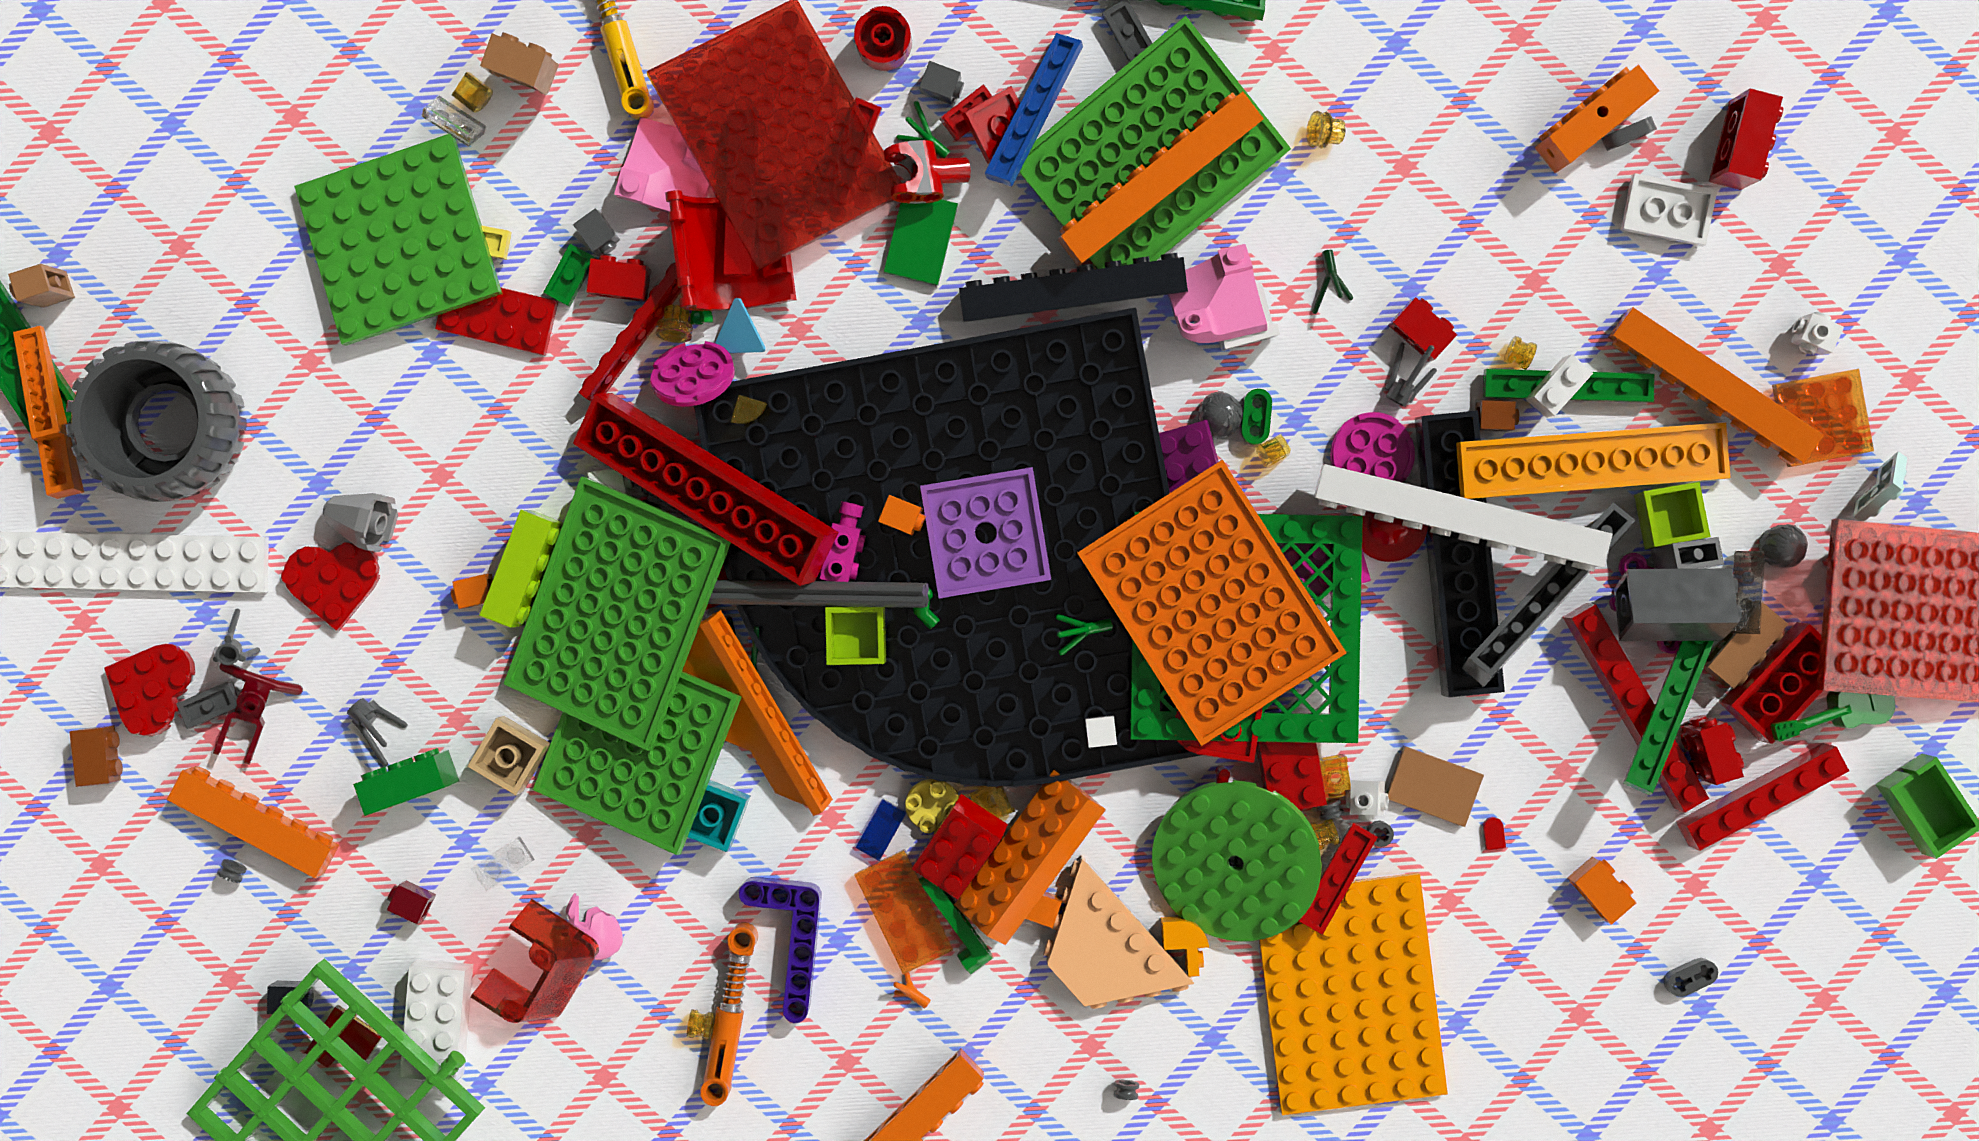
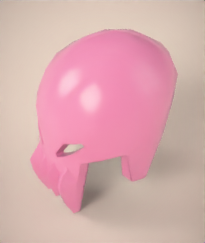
M574 893L566 908V914L569 918L567 930L569 943L577 953L585 958L603 960L611 957L619 951L623 943L622 930L614 915L606 913L595 906L587 910L585 922H579V896H576V893Z

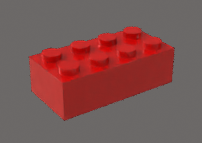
M1796 622L1781 640L1767 652L1764 660L1747 673V680L1741 686L1732 689L1720 701V704L1759 741L1773 744L1775 740L1773 739L1770 725L1782 721L1796 720L1851 662L1810 623Z

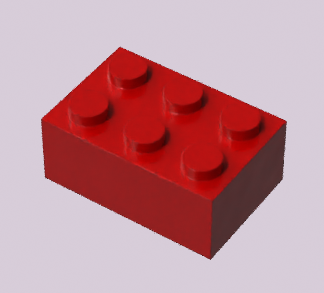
M1749 88L1729 101L1708 182L1742 190L1761 181L1766 176L1769 169V162H1767L1768 153L1773 149L1776 142L1775 126L1783 115L1784 108L1781 106L1782 96Z
M1257 742L1256 749L1263 789L1281 794L1299 810L1327 805L1316 743Z
M960 794L918 855L911 869L958 900L1002 839L1008 824L963 794Z

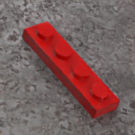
M1351 823L1321 876L1318 891L1310 908L1300 918L1299 922L1321 935L1324 934L1377 840V836L1357 824Z

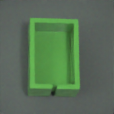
M1920 754L1901 767L1903 772L1895 771L1875 784L1921 854L1937 859L1979 831V819L1939 759L1935 756Z

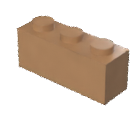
M1752 602L1742 613L1741 621L1710 651L1703 669L1724 687L1734 689L1741 686L1748 678V671L1754 665L1756 666L1764 660L1767 655L1765 651L1770 645L1777 643L1784 636L1785 632L1783 630L1787 627L1788 623L1763 602Z

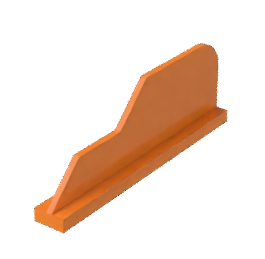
M722 611L713 613L707 619L701 621L682 671L742 696L725 741L749 750L776 794L807 806L813 816L822 813L833 800Z

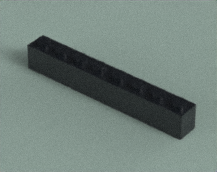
M1178 253L1162 254L1161 260L1151 262L1149 256L1133 258V264L1122 265L1121 260L1105 262V268L1094 269L1093 264L1076 266L1077 272L1066 273L1065 268L1048 270L1049 276L1038 277L1037 272L1021 274V280L1010 281V276L993 278L992 284L982 285V280L965 282L966 287L959 288L963 322L1188 292L1184 257L1178 258Z

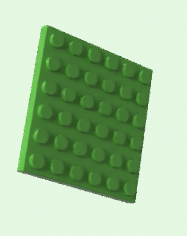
M452 133L294 186L342 345L347 346L502 294L459 148Z
M682 671L653 749L649 751L562 712L533 790L668 852L681 855L742 696Z

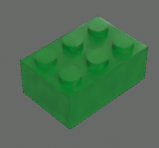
M436 748L414 756L415 762H413L411 757L388 765V772L385 766L361 775L362 781L353 785L364 816L459 782L449 750L440 753L439 749Z

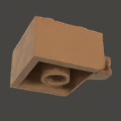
M502 32L501 36L491 33L480 66L496 77H503L547 95L559 64L552 59V54L545 51V48L530 42L527 47L526 44L519 41V38Z

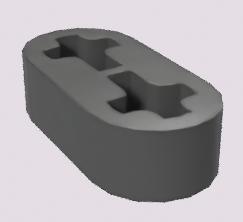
M1652 116L1610 133L1601 139L1606 151H1610L1657 130Z
M1697 958L1670 970L1664 977V986L1667 991L1675 996H1687L1714 983L1718 978V968L1706 958ZM1702 965L1709 968L1706 971L1707 976L1705 978L1701 975H1696L1701 972L1700 967ZM1676 977L1685 980L1681 982L1682 988L1680 989L1672 986L1676 983Z

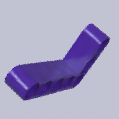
M750 877L740 887L739 898L741 902L753 907L793 911L783 1015L789 1022L800 1023L807 1017L811 1006L822 891L819 886L811 882ZM748 885H755L758 887L760 895L755 898L750 897L746 892V887ZM783 888L787 892L788 898L782 901L776 899L774 889ZM811 891L815 895V902L805 903L801 898V893ZM808 919L811 921L813 928L809 931H804L799 927L798 921ZM800 946L806 947L810 952V956L800 958L797 956L795 949ZM801 974L806 978L807 983L803 986L796 985L793 981V976ZM799 1002L803 1005L804 1011L794 1013L790 1009V1004Z

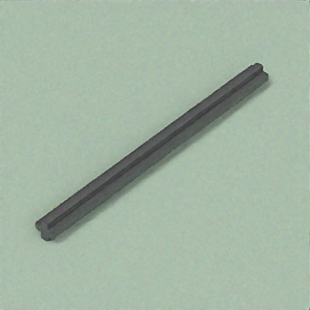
M717 580L708 604L924 608L928 606L929 587L927 583L815 581L799 586L793 581Z

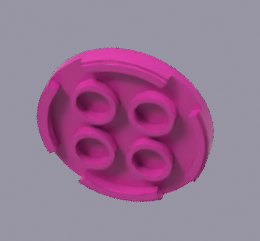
M705 341L704 344L689 346L683 343L667 350L654 362L650 383L654 394L664 403L680 407L695 406L711 401L721 395L730 386L734 378L735 368L730 353L721 345Z
M1368 412L1350 418L1338 429L1331 443L1330 461L1331 466L1403 483L1413 469L1415 447L1413 439L1399 420L1384 413Z

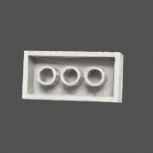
M418 959L409 966L403 1032L440 1066L452 1051L460 1052L466 1059L473 964ZM401 1055L400 1078L427 1079ZM465 1064L452 1076L456 1081L464 1075Z

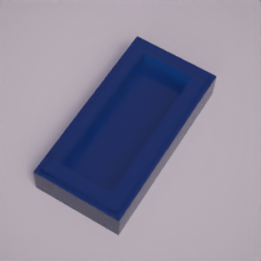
M883 798L855 848L880 861L904 819L906 811Z

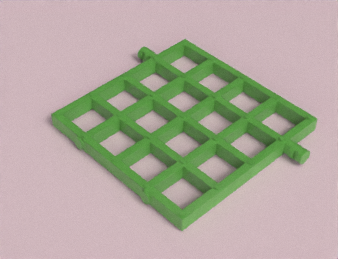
M324 958L312 968L293 991H290L280 1001L282 1004L232 1062L214 1077L215 1081L186 1114L215 1141H247L263 1122L284 1141H316L332 1122L353 1141H385L402 1122L423 1141H456L485 1107L452 1077L466 1062L465 1057L460 1052L452 1051L440 1066ZM319 979L349 1006L331 1028L324 1024L300 1001ZM287 1015L317 1042L299 1064L269 1037ZM357 1015L388 1042L370 1064L365 1062L338 1037ZM396 1050L427 1078L408 1100L377 1073ZM256 1051L286 1078L269 1099L239 1073V1070ZM325 1051L356 1078L338 1100L307 1072ZM225 1086L255 1113L238 1134L208 1108ZM294 1086L324 1113L322 1118L307 1134L301 1131L277 1108L278 1104ZM364 1086L395 1114L377 1135L371 1132L346 1108ZM434 1086L466 1114L447 1136L415 1108Z

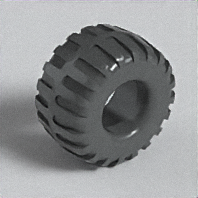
M135 341L126 343L123 347H112L102 353L104 359H93L84 368L88 374L85 378H77L72 386V389L77 391L74 400L67 401L66 412L71 413V424H66V432L68 437L75 439L76 445L72 446L71 449L76 459L85 461L87 464L83 467L84 470L92 478L102 481L101 484L104 487L143 501H173L197 495L201 490L215 486L220 482L218 476L229 473L235 463L231 459L234 453H241L244 442L239 441L240 431L247 428V420L240 417L239 409L245 406L242 396L232 390L236 386L233 379L228 374L222 372L221 366L182 344L168 341ZM173 390L178 391L190 400L196 410L198 426L196 435L187 448L177 454L165 456L157 454L148 448L141 437L138 422L141 409L149 398L159 392Z

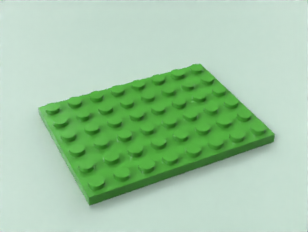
M1185 16L1041 135L1033 144L1019 173L1062 226H1065L1073 218L1079 222L1084 218L1081 213L1096 200L1100 204L1106 200L1103 195L1120 182L1122 186L1127 184L1128 180L1126 177L1141 164L1145 168L1151 165L1148 160L1164 146L1167 150L1171 149L1173 145L1170 142L1187 128L1190 132L1195 130L1193 124L1208 111H1211L1214 115L1218 111L1215 107L1233 92L1237 96L1242 91L1246 94L1264 119L1088 258L1096 269L1105 268V262L1121 260L1122 265L1133 264V258L1148 256L1150 262L1157 261L1162 254H1165L1290 151L1291 148L1187 16Z
M581 476L504 685L644 750H652L731 542L711 530L588 477Z

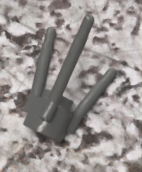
M1400 343L1390 379L1385 386V389L1389 390L1386 395L1387 398L1403 407H1406L1408 402L1412 403L1418 392L1437 372L1436 368H1432L1414 388L1413 382L1434 350L1433 345L1428 347L1407 381L1399 378L1398 382H1395L1405 348V343Z
M238 608L234 611L225 640L221 642L219 647L214 648V662L232 665L237 660L244 662L248 657L260 652L258 647L242 652L243 649L240 642L233 639L240 615V609Z
M362 698L349 708L347 714L353 719L352 723L360 730L382 765L388 766L387 760L369 734L370 732L382 747L387 746L385 740L372 725L377 718L375 712L380 713L404 728L408 724L380 707L374 700L368 703Z

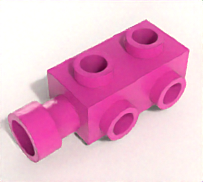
M841 501L839 513L842 514L839 524L832 523V528L839 533L820 570V579L832 582L856 580L859 564L854 563L856 552L862 553L866 537L861 535L862 529L856 528L858 517L861 518L864 506ZM840 535L848 537L849 541L846 546L838 543ZM834 563H839L842 566V571L838 574L832 571L831 567Z

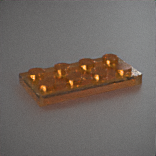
M905 849L854 874L903 975L953 951V946L926 891L919 882L917 873L911 869L913 865Z

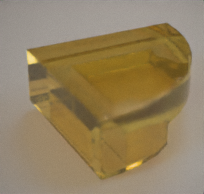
M739 395L731 422L744 424L754 421L763 413L767 403Z

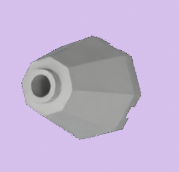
M375 493L333 496L323 507L326 524L358 548L380 552L383 549L379 545L383 541H390L398 518L397 509H393L391 503L396 504L395 498Z

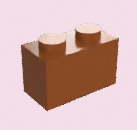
M115 725L69 731L76 787L107 784L121 780L123 765L118 758L117 748L120 739L115 731Z

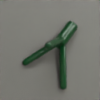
M1333 250L1322 252L1326 276L1312 310L1313 314H1317L1330 279L1339 298H1342L1344 293L1348 300H1353V295L1337 274Z

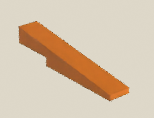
M36 326L13 332L31 439L38 443L46 495L59 499L84 493L77 460L71 449L73 446L72 439L67 436L66 424L68 423L44 327Z

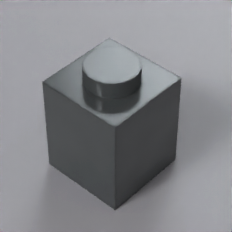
M929 61L919 88L921 94L952 105L954 97L960 98L964 82L961 81V72Z
M596 208L573 224L588 247L597 256L601 253L606 255L613 251L617 246L615 243L620 240L607 220Z

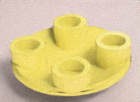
M934 779L920 781L907 794L905 801L907 816L922 832L932 833L938 828L959 795L945 781L942 782Z

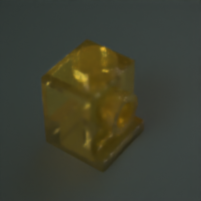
M1339 754L1319 758L1325 794L1328 793L1329 798L1345 796V790L1351 789L1347 756ZM1339 773L1340 780L1333 783L1331 781L1332 774Z
M977 786L978 790L969 793L973 802L998 818L1015 812L1014 807L1010 805L1003 786ZM992 795L994 797L996 804L991 802Z

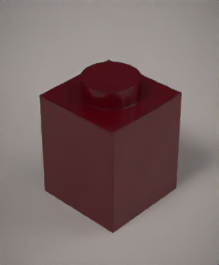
M406 880L398 886L395 885L390 891L387 898L390 901L387 911L418 924L425 920L436 894Z

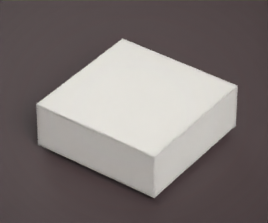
M1114 716L1085 719L1089 748L1117 745Z

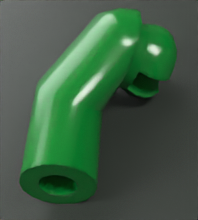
M929 588L928 598L930 600L933 597V592ZM929 601L927 607L913 608V613L931 630L940 619L929 609Z

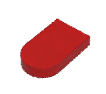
M1496 817L1487 818L1483 823L1485 849L1506 848L1502 821Z

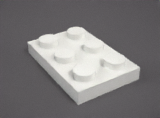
M1634 173L1631 175L1620 230L1703 247L1707 244L1717 190Z

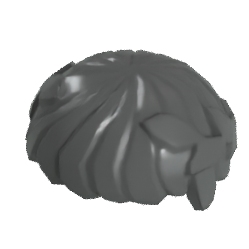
M1218 391L1209 394L1201 402L1199 420L1208 421L1212 437L1218 439L1227 438L1240 427L1243 419L1242 406L1232 395Z
M1786 524L1777 525L1765 531L1759 540L1760 544L1758 546L1760 556L1769 565L1789 568L1797 566L1804 559L1808 542L1805 534L1796 525Z

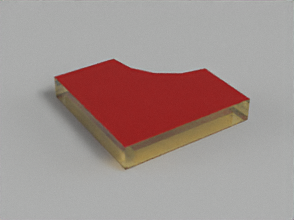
M339 1005L335 1006L324 1024L331 1028L346 1010ZM357 1017L338 1036L363 1060H367L383 1038L371 1026ZM314 1039L304 1052L305 1054H308L317 1044ZM327 1051L317 1060L326 1068L336 1061Z

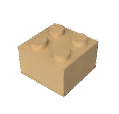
M501 716L495 719L467 767L512 794L518 795L525 790L551 743L508 717Z

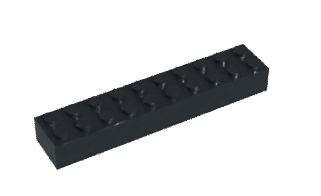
M1478 410L1416 417L1415 428L1421 487L1460 497L1456 443L1481 441ZM1473 498V499H1471V500H1476V501H1480V502L1487 503L1486 498ZM1428 526L1426 542L1441 695L1450 698L1505 692L1503 667L1485 687L1462 669L1474 651L1499 626L1491 547L1486 546L1487 540L1483 539L1479 540V544L1458 539L1459 534L1451 532L1450 537L1431 533V527Z

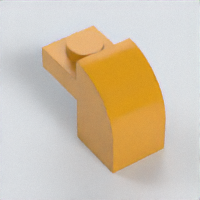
M1180 916L1161 917V935L1164 950L1185 949V966L1188 977L1200 976L1199 968H1204L1203 951H1198V948H1209L1205 933L1196 923L1185 920Z

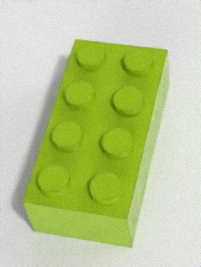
M520 510L479 616L510 628L525 625L564 522L533 510Z

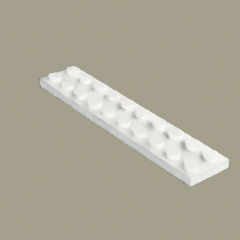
M0 531V587L268 592L269 537Z

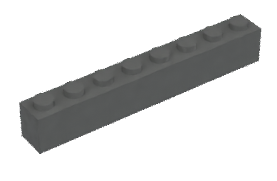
M1613 502L1590 528L1613 534L1609 552L1627 533L1636 520ZM1566 560L1565 565L1556 563L1474 651L1462 669L1485 687L1591 571L1572 567L1573 561Z

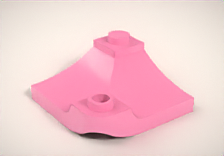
M641 117L624 166L621 167L614 195L620 199L667 213L670 212L669 202H666L665 192L681 190L685 196L707 198L718 156L716 141L711 135L693 129L687 130ZM701 142L707 143V148L704 151L698 150V144Z
M1246 244L1220 249L1218 254L1212 258L1186 269L1188 292L1168 294L1179 332L1188 340L1197 343H1214L1267 331V321L1259 298L1253 266Z

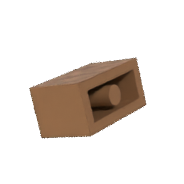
M37 264L8 274L11 282L9 284L10 292L18 302L44 308L75 298L67 271L44 264Z

